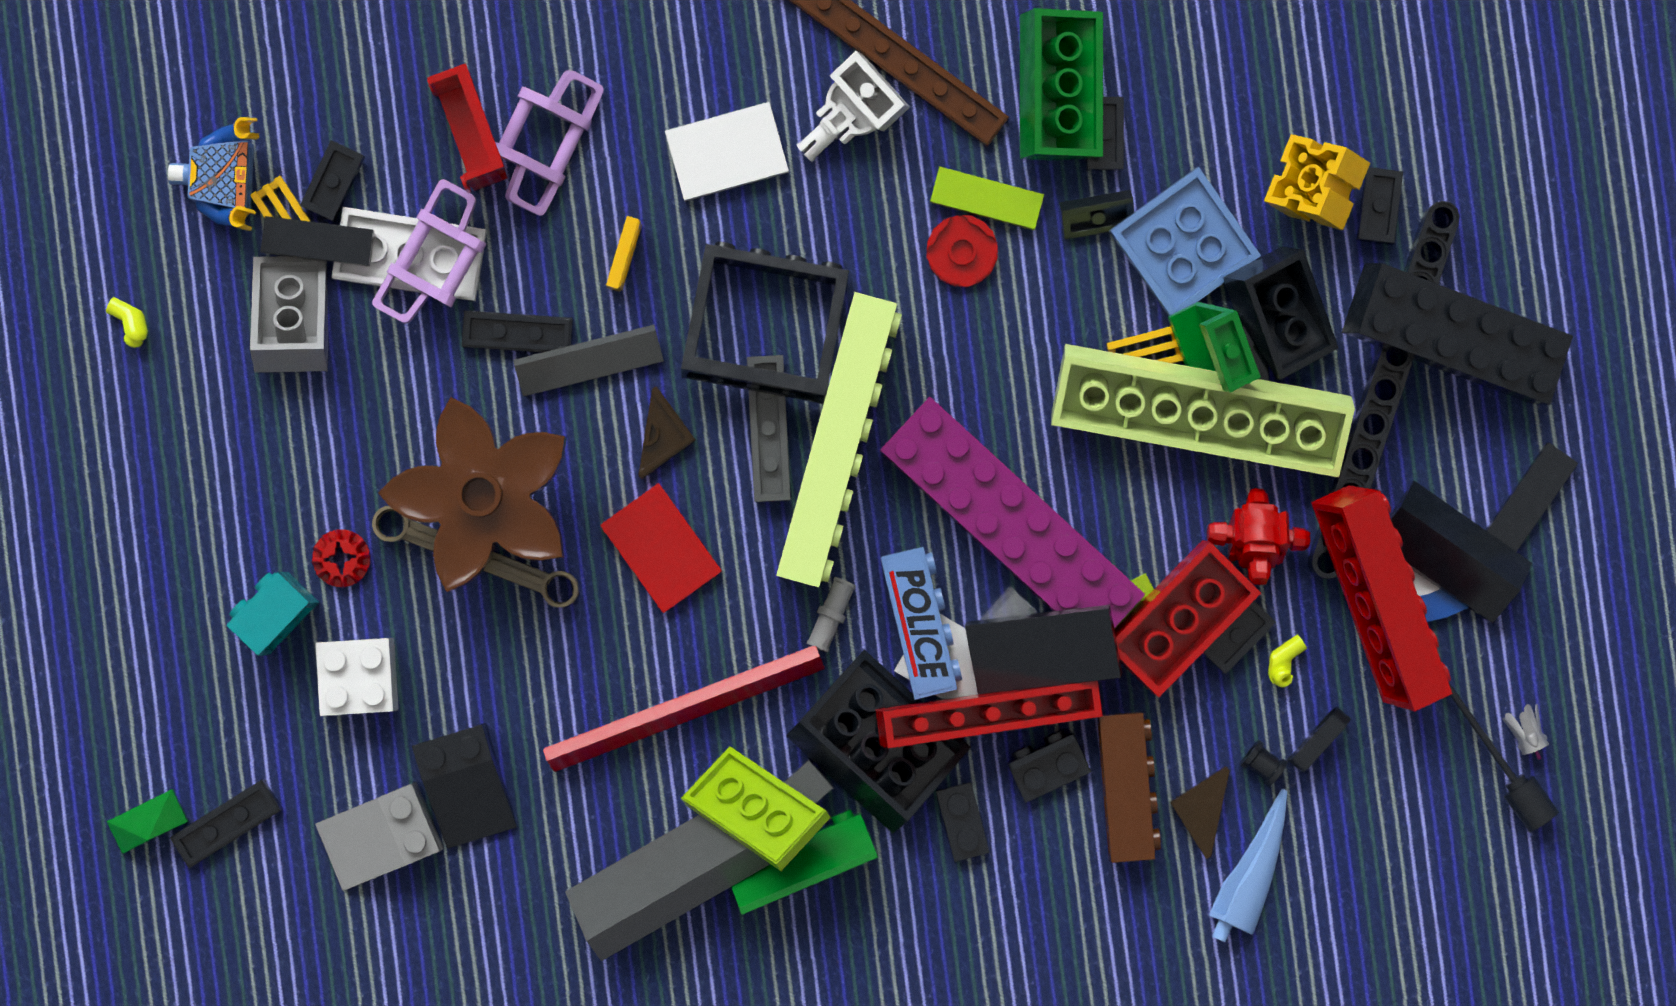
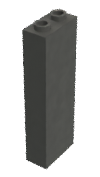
M697 815L568 889L565 893L586 941L598 958L603 961L765 868L770 863L702 816Z

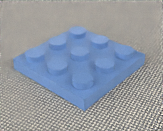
M1199 167L1193 169L1109 230L1168 316L1200 301L1224 283V276L1255 261L1261 256Z

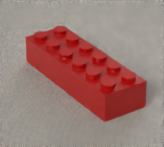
M1348 485L1311 502L1382 702L1417 711L1453 694L1449 685L1451 680L1449 670L1439 657L1437 651L1439 642L1435 633L1428 626L1425 617L1427 614L1426 605L1423 599L1417 595L1413 584L1415 575L1402 553L1403 541L1400 533L1393 527L1389 516L1391 508L1386 496L1380 490Z

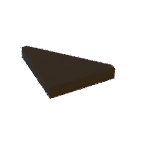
M657 386L652 388L638 473L641 479L647 477L696 441Z
M1227 766L1222 767L1169 801L1206 859L1212 855L1230 772Z

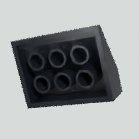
M865 649L786 735L892 834L909 821L971 748L962 738L894 748L880 746L875 709L922 702L919 699L915 700L913 693Z

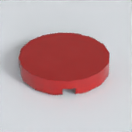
M970 215L954 216L944 219L933 229L927 241L926 258L931 271L940 281L953 287H970L981 283L991 274L998 259V245L994 232L984 221Z

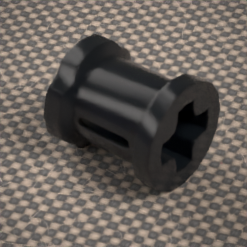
M1257 740L1245 754L1239 765L1242 768H1250L1264 779V784L1267 787H1270L1282 774L1288 761L1284 758L1281 760L1276 758L1263 747L1264 743Z

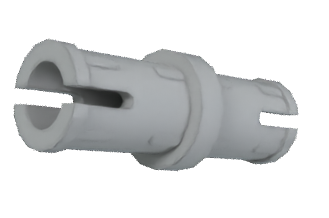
M834 577V582L824 605L819 606L817 610L819 617L806 643L810 646L814 645L817 649L827 653L839 623L843 624L846 617L843 614L853 590L856 588L854 584L838 577Z

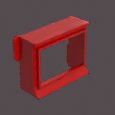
M466 63L427 77L432 94L440 98L467 173L460 176L466 192H471L470 187L476 191L508 179Z

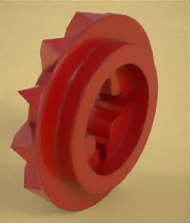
M336 529L322 535L313 548L311 562L317 576L328 585L347 587L359 582L367 573L370 565V551L364 539L357 533L345 529ZM339 542L343 553L356 555V558H351L350 561L344 563L343 574H341L338 563L326 562V558H331V556L337 554Z

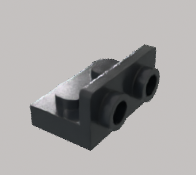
M1064 729L1045 737L1046 744L1035 750L1032 749L1031 745H1028L1011 753L1013 760L1007 762V765L1025 803L1091 773L1073 732L1066 735Z

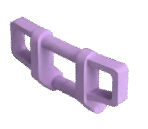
M567 70L561 76L549 98L526 87H521L517 96L520 100L500 142H495L501 158L516 164L505 194L509 202L540 216L545 214L558 187L562 185L566 177L563 173L583 131H588L592 123V116L604 91L602 85L576 71ZM573 79L591 89V95L582 115L558 103ZM533 105L571 123L550 167L512 149ZM525 170L550 181L536 206L525 202L517 195Z
M442 179L438 182L425 208L421 209L416 217L419 221L396 263L391 262L386 271L388 275L372 301L375 308L406 324L412 321L429 297L449 307L453 306L456 297H454L455 292L477 253H482L486 246L485 242L466 233L477 202L472 194L467 193L447 180ZM445 190H450L467 200V206L458 228L431 214ZM431 228L465 245L441 289L408 272ZM395 278L422 292L405 314H400L383 304V299Z

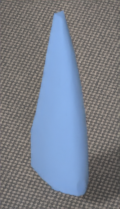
M1281 788L1253 841L1239 863L1222 884L1209 913V916L1219 920L1212 937L1226 942L1232 926L1253 935L1272 882L1280 850L1285 821L1287 790Z

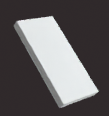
M343 207L340 221L341 226L373 229L375 231L371 264L369 267L334 262L331 278L381 287L388 275L386 271L391 262L396 263L419 220L417 218ZM467 226L466 233L485 242L487 230ZM431 228L408 272L441 289L465 245ZM484 250L482 253L478 252L454 294L456 299L476 302ZM395 278L390 287L392 289L422 293Z

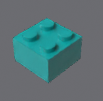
M289 572L267 573L254 587L258 591L254 597L247 601L245 599L241 600L229 613L232 619L226 626L258 656L270 655L320 603Z

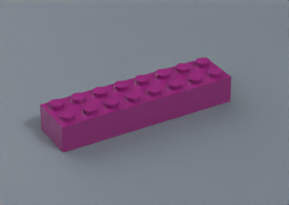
M930 396L880 449V452L1052 611L1110 604L1115 628L1144 597L1145 593Z

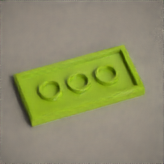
M730 746L681 797L687 807L780 871L786 867L831 818L825 809Z

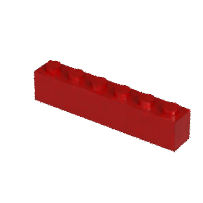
M1098 681L977 694L875 709L880 746L885 748L1103 717Z

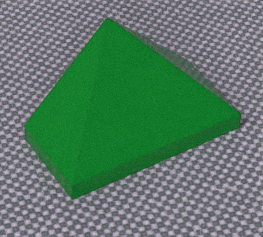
M171 789L106 822L122 854L189 821L174 790Z

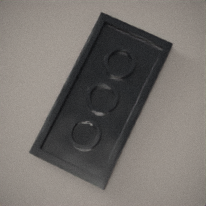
M1110 604L968 621L965 624L978 694L1115 679L1122 676Z

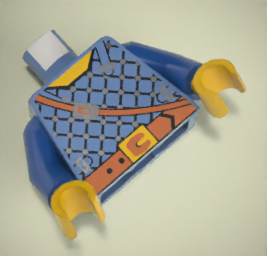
M240 117L234 124L219 128L202 138L198 146L191 147L189 164L170 163L168 181L170 185H188V199L196 203V208L200 213L216 224L234 226L251 231L252 227L245 224V219L249 214H256V211L251 209L252 198L250 196L253 184L254 144L244 139L257 140L259 133H250V125L252 122H257V118Z

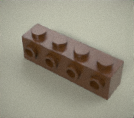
M1142 712L1106 714L1103 717H1097L1109 861L1116 863L1155 859V850H1161L1159 828L1153 829L1152 814H1158L1156 792H1150L1149 778L1155 777L1153 755L1147 756L1146 741L1152 740L1150 719H1144Z

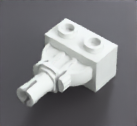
M855 51L829 75L835 82L828 90L826 104L816 112L823 119L808 136L797 144L801 152H806L804 155L811 162L835 139L839 138L843 144H846L854 136L866 135L876 129L885 131L910 108L867 58L858 51Z

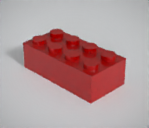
M1202 540L1115 628L1120 662L1152 694L1160 697L1246 610L1261 592L1211 542Z

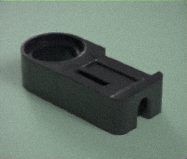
M1336 706L1312 730L1311 734L1287 760L1300 772L1304 773L1344 730L1351 718Z

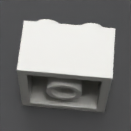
M394 638L316 643L320 716L398 710Z

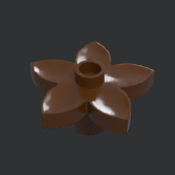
M450 397L440 415L436 430V447L442 465L440 467L417 466L407 469L393 477L378 494L393 510L408 519L423 523L439 522L441 524L434 541L433 558L436 572L446 592H451L470 583L483 572L491 560L495 543L497 542L511 554L524 559L544 561L564 557L562 535L556 520L548 509L532 499V494L547 486L557 474L564 459L567 437L547 432L525 433L512 438L497 449L493 430L486 419L474 408Z

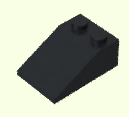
M1279 247L1223 277L1234 310H1237L1240 320L1276 379L1281 380L1339 348L1304 250Z
M486 723L412 746L422 782L447 849L517 827Z

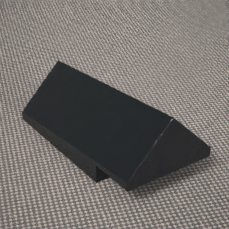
M1415 480L1411 483L1390 515L1393 527L1398 530L1403 541L1401 550L1405 561L1410 564L1413 571L1490 623H1493L1520 592L1532 562Z

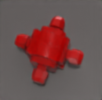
M1253 488L1248 493L1246 504L1234 510L1229 525L1226 522H1213L1208 525L1207 541L1213 545L1225 546V543H1227L1228 559L1231 562L1239 560V566L1248 568V576L1252 584L1265 585L1270 578L1271 569L1275 568L1276 564L1283 563L1288 548L1291 551H1303L1309 548L1310 531L1298 527L1289 529L1288 512L1278 513V507L1269 504L1266 491Z

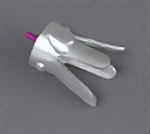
M1528 704L1524 707V712H1521L1519 716L1522 728L1512 714L1506 713L1505 718L1502 719L1518 740V748L1521 750L1522 755L1535 752L1537 759L1540 760L1541 756L1538 750L1548 746L1549 743L1547 736L1543 734L1541 729L1538 704L1535 705L1536 719L1532 707Z

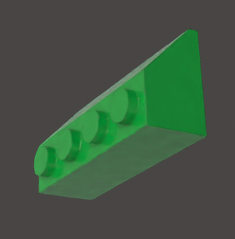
M1034 8L1020 14V159L1069 160L1103 157V12Z
M849 809L831 817L833 824L821 828L782 871L770 864L731 886L741 914L743 915L878 858L877 850L861 812L853 815L852 810Z

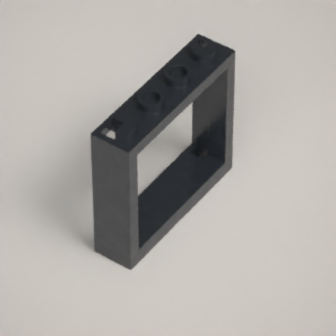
M715 242L714 245L706 244L681 367V378L824 404L849 270L842 269L843 267L840 264L834 262H822L821 265L807 263V259L797 255H787L785 258L771 256V252L759 248H752L748 252L737 250L733 244L726 242ZM714 263L835 285L817 379L696 357Z

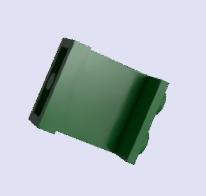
M1196 302L1168 316L1185 366L1216 371L1223 391L1229 393L1261 378L1237 310Z

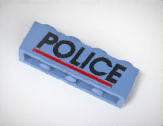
M924 547L880 557L914 699L957 690L956 681H961L962 675L958 659L950 660L947 646L954 645L949 623L942 625L939 610L945 609L941 588L933 589L930 575L937 574L932 552L925 554Z

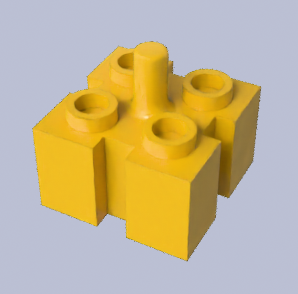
M1291 134L1280 160L1286 164L1282 176L1274 174L1264 202L1289 217L1309 222L1312 219L1320 225L1343 230L1354 203L1349 201V195L1352 189L1360 190L1370 162L1347 147L1326 142L1322 146L1313 139Z

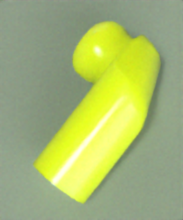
M113 297L107 305L106 313L123 322L124 342L129 347H140L148 334L143 312Z
M1298 634L1280 645L1270 654L1268 676L1270 681L1278 687H1287L1293 681V675H1291L1292 659L1307 649Z

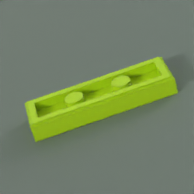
M939 166L930 203L1035 230L1044 194Z

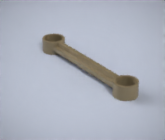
M388 505L380 508L375 513L372 527L380 539L388 542L405 540L425 549L434 550L437 529L401 515L404 520L402 533L396 537H386L379 529V519L384 513L395 510ZM493 552L490 562L483 570L541 593L545 601L554 607H567L574 603L579 595V584L572 574L564 571H556L550 574L496 552ZM564 576L573 585V596L566 602L555 603L547 594V585L555 577Z

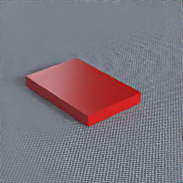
M660 483L600 524L663 613L722 572L719 565Z

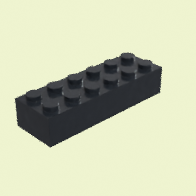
M1364 263L1341 332L1532 404L1551 405L1573 339V335L1384 263Z

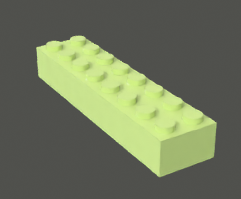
M854 292L776 576L815 587H820L821 581H829L834 561L827 559L831 546L838 547L843 531V526L837 524L840 511L848 512L853 490L847 489L850 476L857 477L863 455L857 454V449L860 441L867 443L873 421L866 418L869 406L877 407L882 389V384L876 383L879 371L886 373L892 349L886 348L889 336L896 338L902 314L895 312L897 303Z
M1065 344L1052 407L1051 425L1339 477L1355 407L1352 396L1257 379L1229 393L1223 391L1216 371Z

